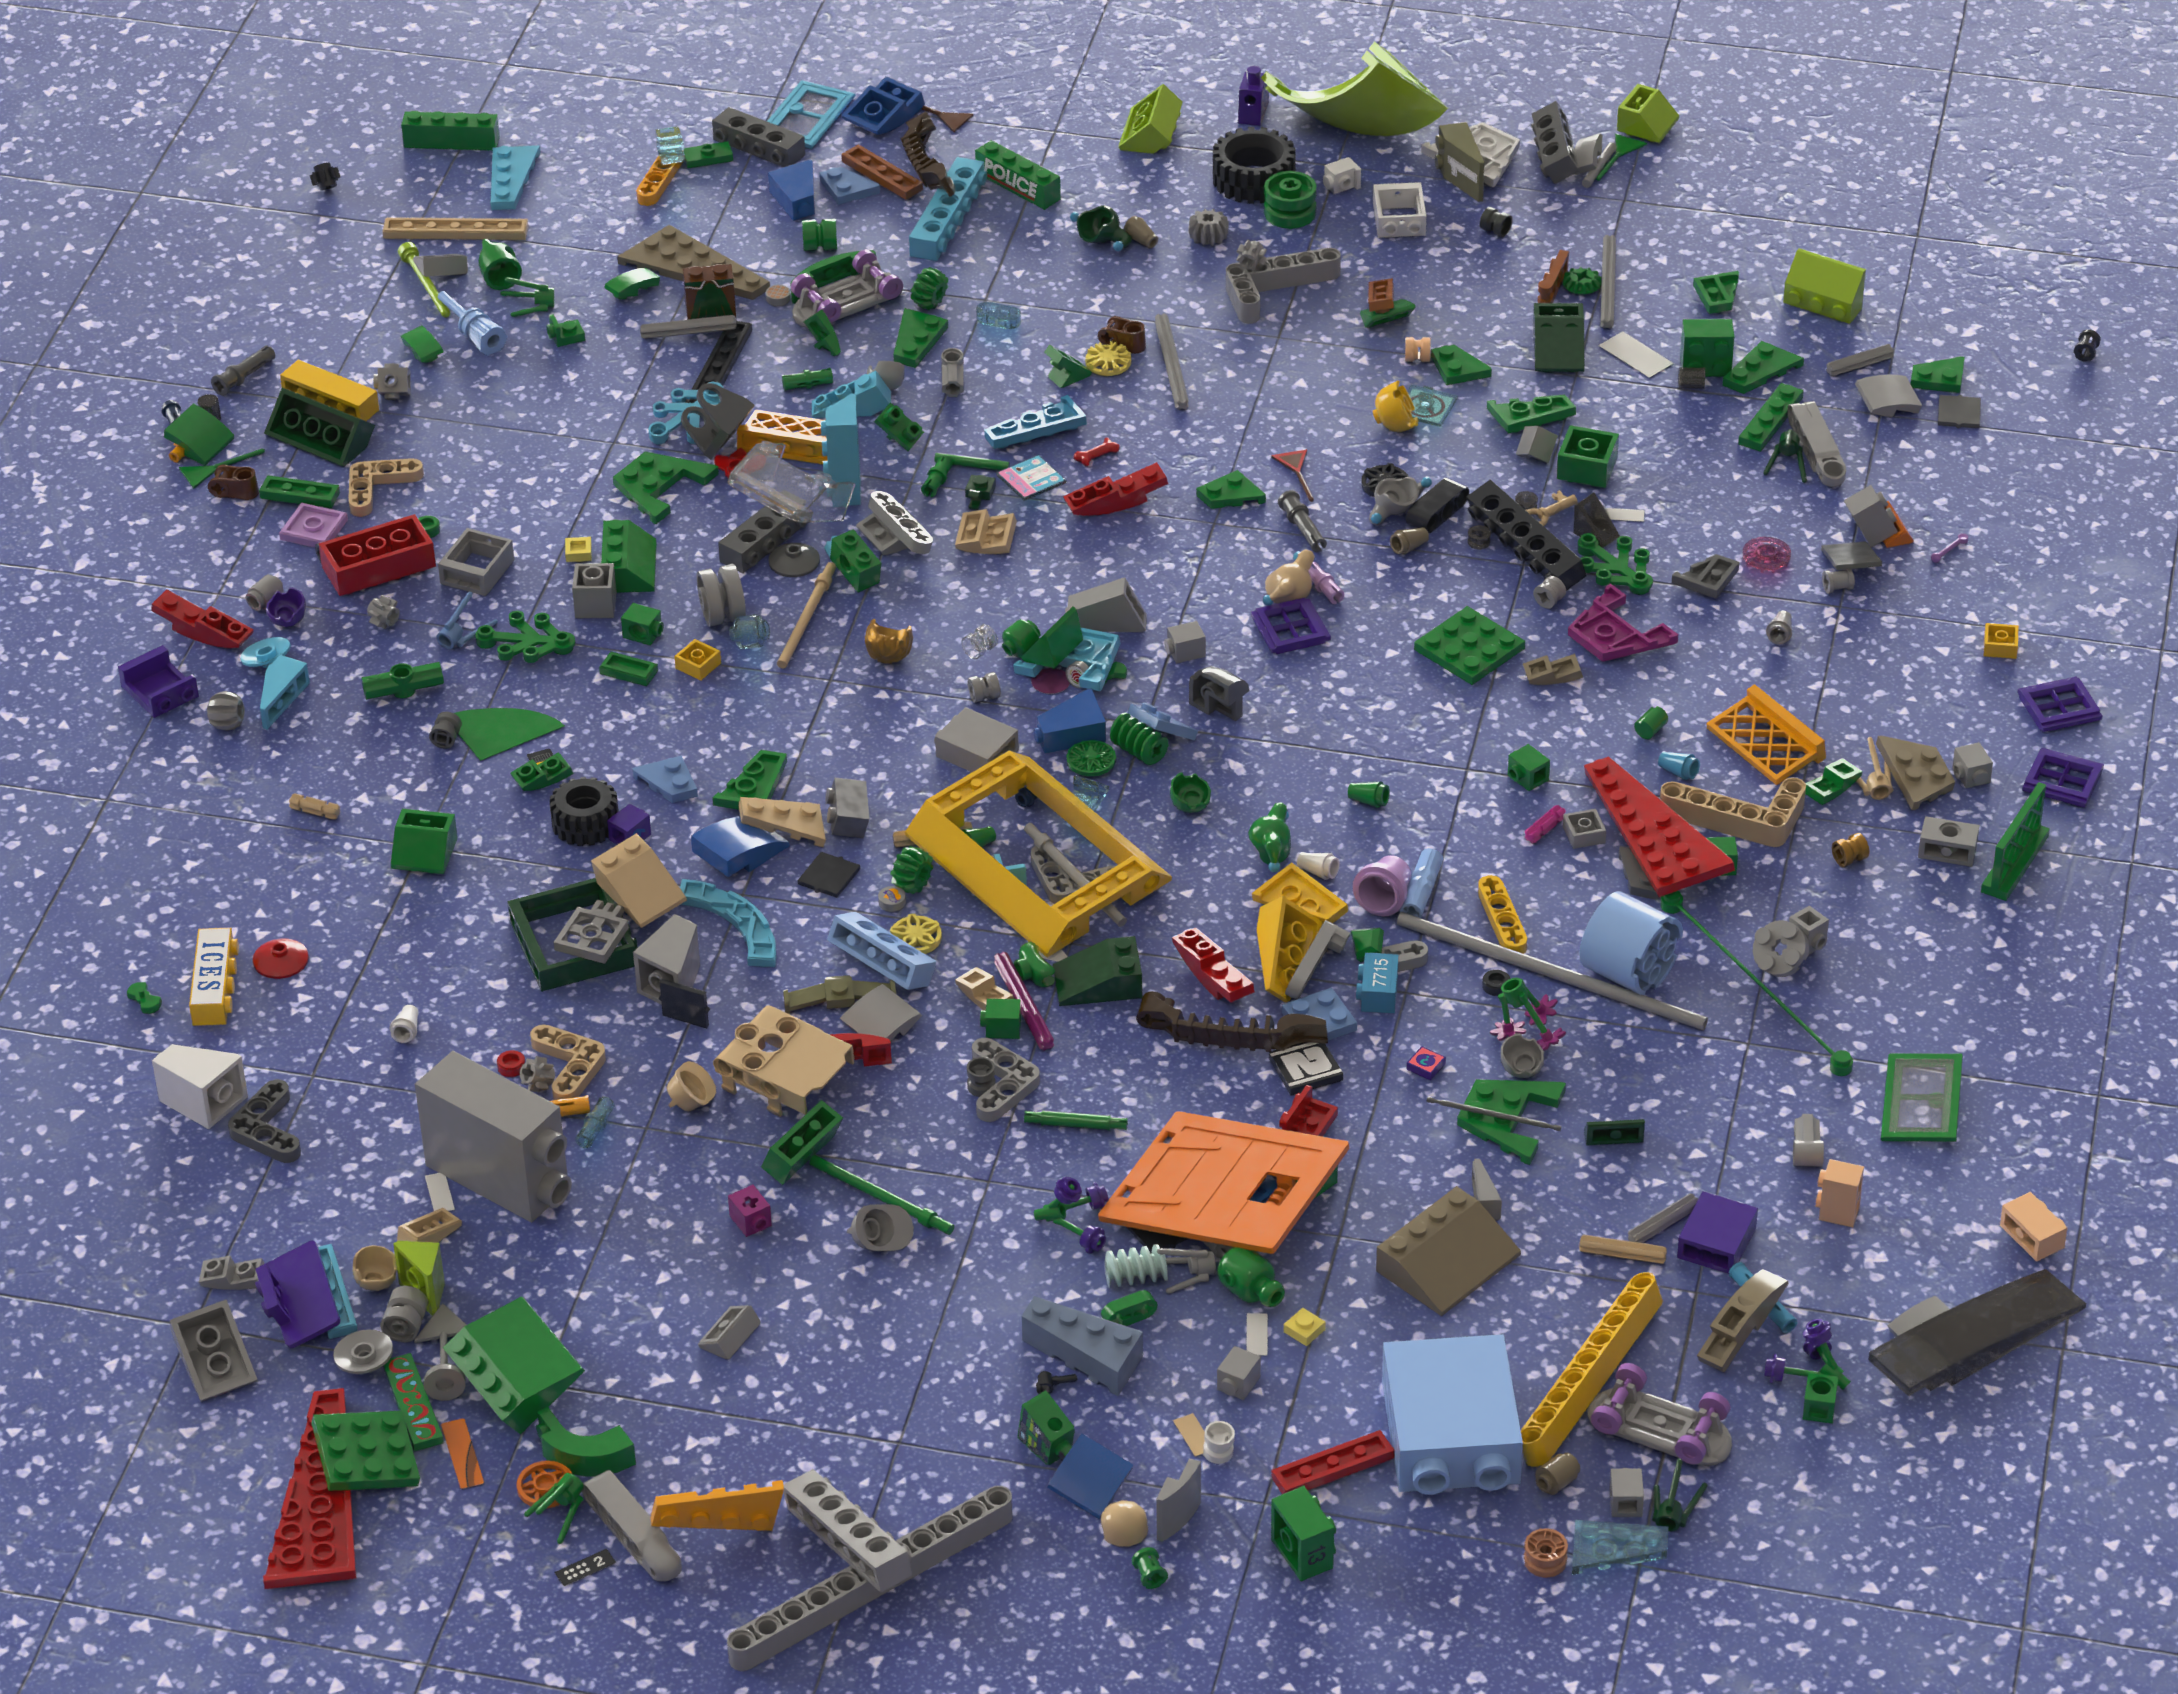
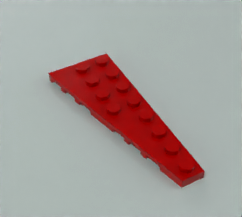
M1610 757L1598 759L1584 765L1585 774L1658 897L1735 871L1734 863L1730 857Z
M344 1388L313 1392L307 1414L305 1432L301 1436L299 1454L294 1462L293 1476L289 1480L281 1509V1520L278 1529L275 1531L272 1553H269L266 1575H263L265 1589L357 1578L351 1490H328L311 1423L315 1414L346 1413Z

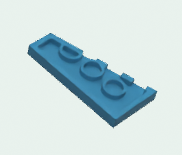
M1069 395L1061 397L1060 403L1055 405L1052 402L1042 405V410L1036 413L1027 411L1022 414L1021 419L1017 421L1015 419H1008L984 429L985 439L993 449H1003L1011 444L1029 442L1041 436H1052L1060 431L1075 430L1079 426L1087 425V420L1082 410Z

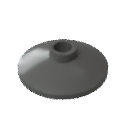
M805 543L783 544L775 548L769 555L770 568L775 573L785 577L805 576L813 572L820 563L818 551Z

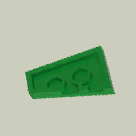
M904 308L893 354L894 362L916 368L948 329V319Z
M1566 395L1539 396L1529 402L1519 401V398L1509 399V403L1496 404V400L1487 401V410L1508 434L1519 432L1526 426H1542L1545 423L1564 420L1567 417L1576 415V406Z
M760 750L743 767V772L736 779L732 778L726 784L727 788L722 793L717 792L712 797L713 806L739 810L741 797L771 800L786 766L787 753Z

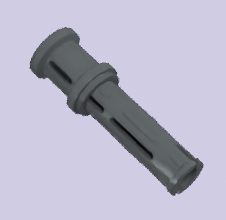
M265 345L241 363L228 366L225 372L220 375H214L211 378L213 389L219 395L224 396L228 394L232 387L240 386L248 375L275 358L274 350Z
M1294 490L1282 493L1278 499V505L1282 510L1286 511L1289 522L1297 525L1314 552L1322 551L1318 543L1320 542L1322 547L1325 548L1327 542L1308 516L1309 510L1305 504L1300 502L1299 494Z

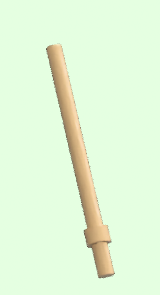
M828 562L823 573L818 575L814 583L815 588L777 661L778 667L783 669L787 667L824 591L829 589L832 583V576L836 570V565L833 562Z

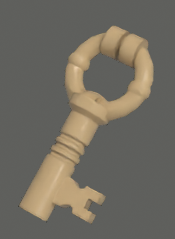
M1559 490L1557 494H1552V498L1555 501L1557 500V503L1546 508L1526 509V511L1530 515H1538L1541 520L1539 523L1545 526L1549 517L1577 504L1576 496L1572 494L1566 497Z

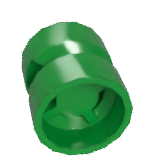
M822 219L819 224L816 220H802L804 251H817L819 246H822L824 250H837L836 219Z

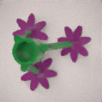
M1512 978L1502 984V993L1498 995V998L1502 1005L1504 1020L1502 1023L1496 1022L1495 1026L1497 1029L1491 1030L1490 1034L1496 1035L1498 1041H1502L1507 1036L1510 1037L1514 1034H1525L1526 1029L1522 1028L1525 1022L1521 1021L1514 1024V1020L1510 1018L1508 1004L1515 1008L1524 1005L1527 1009L1525 1016L1531 1017L1529 1024H1536L1541 1032L1540 1036L1542 1039L1538 1040L1537 1043L1543 1051H1546L1551 1044H1558L1559 1039L1563 1038L1566 1032L1559 1028L1552 1033L1550 1029H1546L1544 1026L1547 1023L1546 1015L1555 1016L1557 1014L1556 1010L1552 1008L1555 1007L1558 1000L1553 999L1549 1001L1547 994L1542 997L1541 1001L1537 1000L1520 978Z

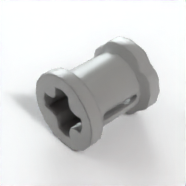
M1851 569L1836 572L1827 570L1822 573L1823 587L1827 594L1842 588L1854 589L1855 580Z

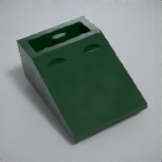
M1534 303L1533 342L1535 371L1571 373L1585 371L1583 303Z

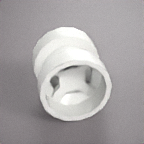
M1215 1421L1206 1426L1204 1433L1203 1454L1208 1461L1223 1464L1228 1462L1233 1456L1235 1430L1227 1422Z

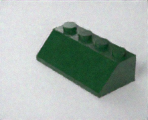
M281 388L264 434L345 467L367 448L375 425L299 393Z

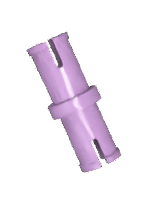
M1313 562L1314 568L1311 566L1308 572L1315 585V589L1318 592H1322L1332 604H1337V601L1341 602L1345 595L1344 591L1334 583V578L1329 573H1325L1316 562Z

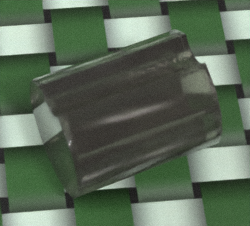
M1679 367L1678 388L1705 389V368Z
M206 394L198 398V406L208 411L219 421L222 420L217 396Z

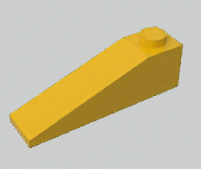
M1284 896L1260 907L1257 937L1265 990L1287 1003L1291 997L1285 995L1286 989L1322 927V921Z

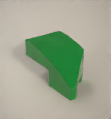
M822 309L803 321L818 341L814 344V348L818 350L825 348L834 357L841 352L836 333Z

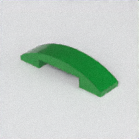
M870 250L876 256V252L874 250ZM860 251L847 252L823 259L807 267L798 275L803 273L809 274L814 279L815 285L818 288L851 275L856 276L860 273L853 268L852 262L855 255ZM791 291V301L795 304L800 298Z

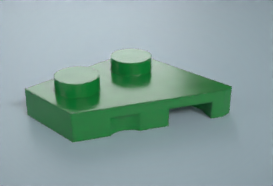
M1238 470L1196 488V496L1211 509L1223 508L1225 506H1243V501L1257 500L1258 504L1266 503V494Z

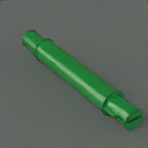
M1025 1110L1024 1123H1041V1126L1104 1129L1108 1131L1110 1129L1127 1130L1128 1118L1111 1117V1115L1044 1110L1042 1112Z

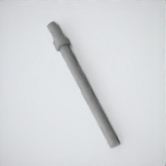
M1032 823L1025 825L1024 831L1034 840V845L1041 852H1046L1080 888L1090 882L1053 845V840L1046 833H1041ZM1112 904L1102 909L1119 927L1126 924L1127 919Z

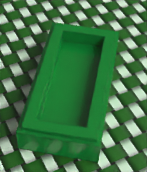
M611 651L599 666V672L601 675L647 687L658 672V664Z

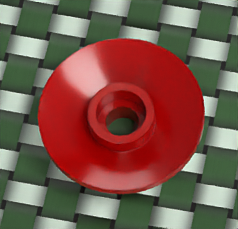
M286 938L274 939L264 943L255 951L253 965L255 970L265 977L273 979L288 978L305 968L309 958L308 951L302 943L296 940Z

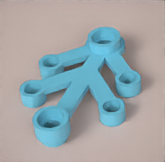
M709 382V383H713V384H716V385H718V386L724 388V387H723L720 383H718V382ZM676 388L671 392L673 403H665L663 401L654 403L653 414L657 418H664L668 413H679L666 423L654 422L649 426V439L654 444L660 445L666 442L669 433L682 424L681 415L686 408L691 406L702 408L698 401L685 403L686 399H697L698 390ZM706 390L703 392V397L709 404L717 405L720 403V398L714 391ZM696 413L688 414L687 419L690 418V424L700 428V415ZM687 432V441L690 444H696Z

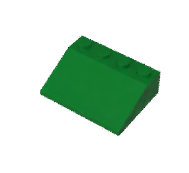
M522 1296L464 1326L443 1347L499 1418L520 1435L538 1418L537 1411L549 1407L585 1372L583 1367Z

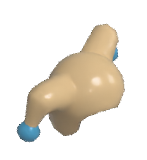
M1306 549L1301 552L1297 551L1293 554V559L1295 560L1293 563L1284 564L1267 576L1265 589L1268 595L1263 597V603L1266 606H1271L1273 602L1278 604L1308 597L1312 588V579L1308 571L1315 558L1312 551Z

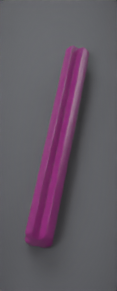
M1004 951L1000 954H995L994 963L1008 990L1013 994V998L1021 999V1014L1039 1048L1044 1051L1052 1049L1054 1039L1011 958Z

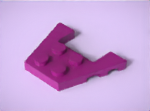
M1609 584L1605 588V593L1602 596H1597L1593 600V605L1588 610L1585 609L1568 627V636L1602 662L1678 643L1679 634L1664 623L1645 633H1641L1615 614L1612 610L1626 603V595L1612 584Z

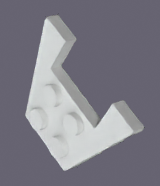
M1482 122L1469 127L1485 162L1484 183L1494 187L1520 148V139ZM1429 142L1422 144L1421 153L1435 159V155H1438L1436 143L1430 145Z

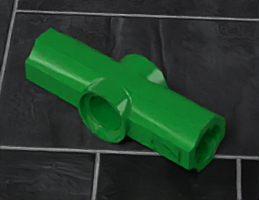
M440 662L415 667L406 663H399L392 666L390 672L362 677L361 681L365 699L368 700L388 695H394L397 698H408L414 695L417 689L442 685L444 678Z

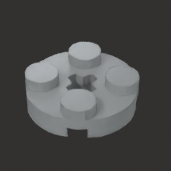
M1778 920L1756 931L1753 943V957L1759 968L1775 977H1786L1796 973L1800 969L1799 966L1803 960L1806 961L1809 954V941L1806 934L1794 923ZM1779 943L1787 945V949L1782 951V955L1775 951Z

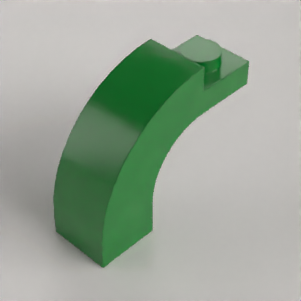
M549 1407L537 1411L539 1424L536 1425V1431L541 1439L543 1456L547 1461L559 1462L568 1467L572 1474L586 1477H596L607 1470L614 1474L636 1465L634 1443L620 1425L597 1435L580 1436L567 1431Z

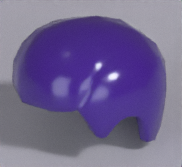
M289 587L288 591L284 593L276 591L272 599L267 602L266 614L273 624L291 627L304 618L306 601L302 592L294 587Z

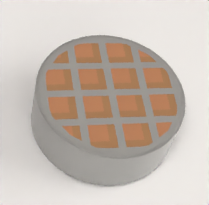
M773 285L766 290V301L773 306H783L790 301V289L784 285Z

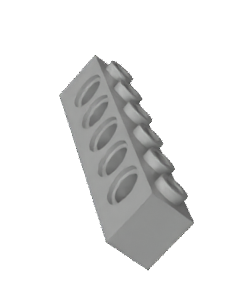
M812 1469L783 1484L787 1509L879 1592H883L913 1576L910 1567L912 1557L906 1546H900L890 1532H884L874 1518H868L860 1506L851 1503L843 1491L835 1489L827 1477L823 1478Z

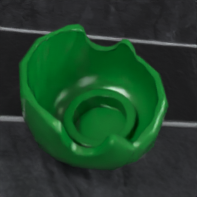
M1181 772L1171 781L1170 797L1173 805L1178 810L1186 813H1195L1202 811L1208 806L1211 789L1207 781L1198 777L1196 773L1191 776H1184Z

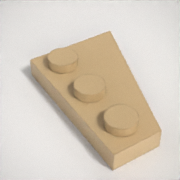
M747 797L740 798L739 812L741 823L770 832L778 829L791 833L790 838L800 841L801 837L814 840V845L824 847L826 839L820 804Z

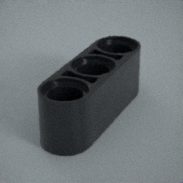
M1449 478L1442 479L1411 505L1406 514V523L1415 528L1423 527L1429 534L1432 533L1467 502L1466 496L1470 493L1469 488Z

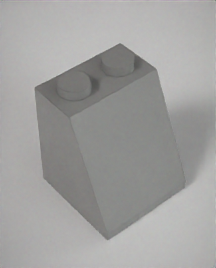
M674 914L633 952L637 993L661 1004L659 1000L661 995L659 982L661 979L693 988L700 968L696 924Z

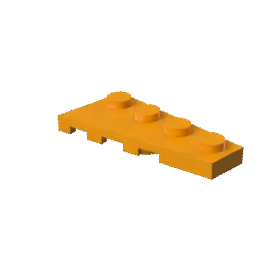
M783 1480L772 1481V1486L757 1488V1484L743 1485L744 1490L726 1492L725 1488H717L707 1495L698 1496L697 1492L694 1491L656 1496L650 1516L651 1526L772 1531L784 1491Z

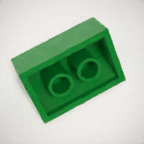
M615 519L603 521L601 563H614L617 593L655 592L656 538L630 520Z

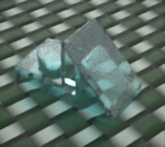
M1076 775L1073 777V794L1095 812L1108 793L1109 786Z

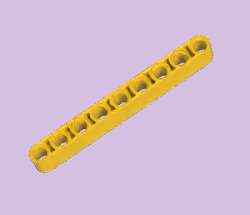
M1639 1273L1628 1282L1521 1429L1522 1454L1528 1466H1542L1552 1458L1662 1305V1296L1655 1276L1652 1273Z

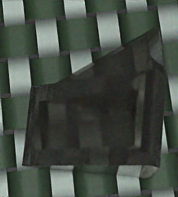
M1595 492L1574 505V534L1579 537L1586 533L1593 534L1598 540V545L1602 548L1620 537L1611 521L1608 510L1600 503Z

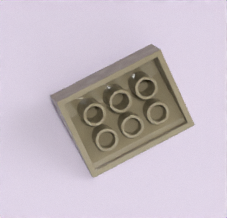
M1456 1186L1377 1246L1376 1271L1431 1310L1443 1316L1520 1256L1521 1250L1477 1199Z

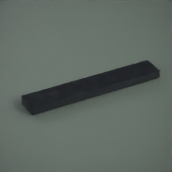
M736 321V329L722 331L691 390H699L703 384L709 382H718L722 386L724 385L752 332V323ZM686 399L685 403H694L697 399Z

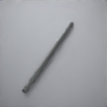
M1427 1097L1428 1103H1437L1446 1107L1542 1128H1551L1556 1131H1561L1562 1127L1560 1125H1551L1542 1121Z

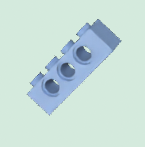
M857 912L835 915L827 938L834 945L907 990L926 987L930 984L937 961Z

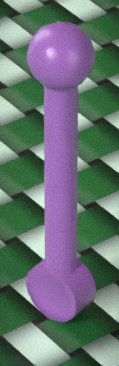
M1959 534L1958 539L1939 553H1933L1931 560L1934 563L1939 562L1943 555L1957 545L1967 543L1968 535Z

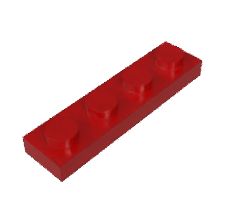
M1378 1430L1272 1469L1271 1478L1282 1494L1302 1486L1310 1490L1394 1459L1395 1450L1382 1431Z

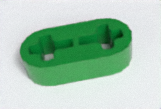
M1141 1290L1108 1303L1102 1309L1101 1317L1124 1326H1129L1151 1317L1157 1310L1158 1304L1149 1291Z

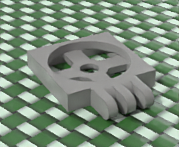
M600 900L595 902L591 910L577 907L555 939L554 950L605 964L629 928L628 920L621 918L624 913V907L617 905L614 909V904L606 903L604 906V901ZM605 924L612 928L614 932L602 931V927ZM594 931L596 935L588 937L586 933ZM569 934L581 937L577 944L567 940ZM596 941L606 943L601 950L590 948L589 946L592 942Z

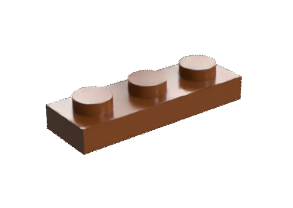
M1393 278L1369 282L1368 304L1370 312L1385 313L1390 311V308H1394Z

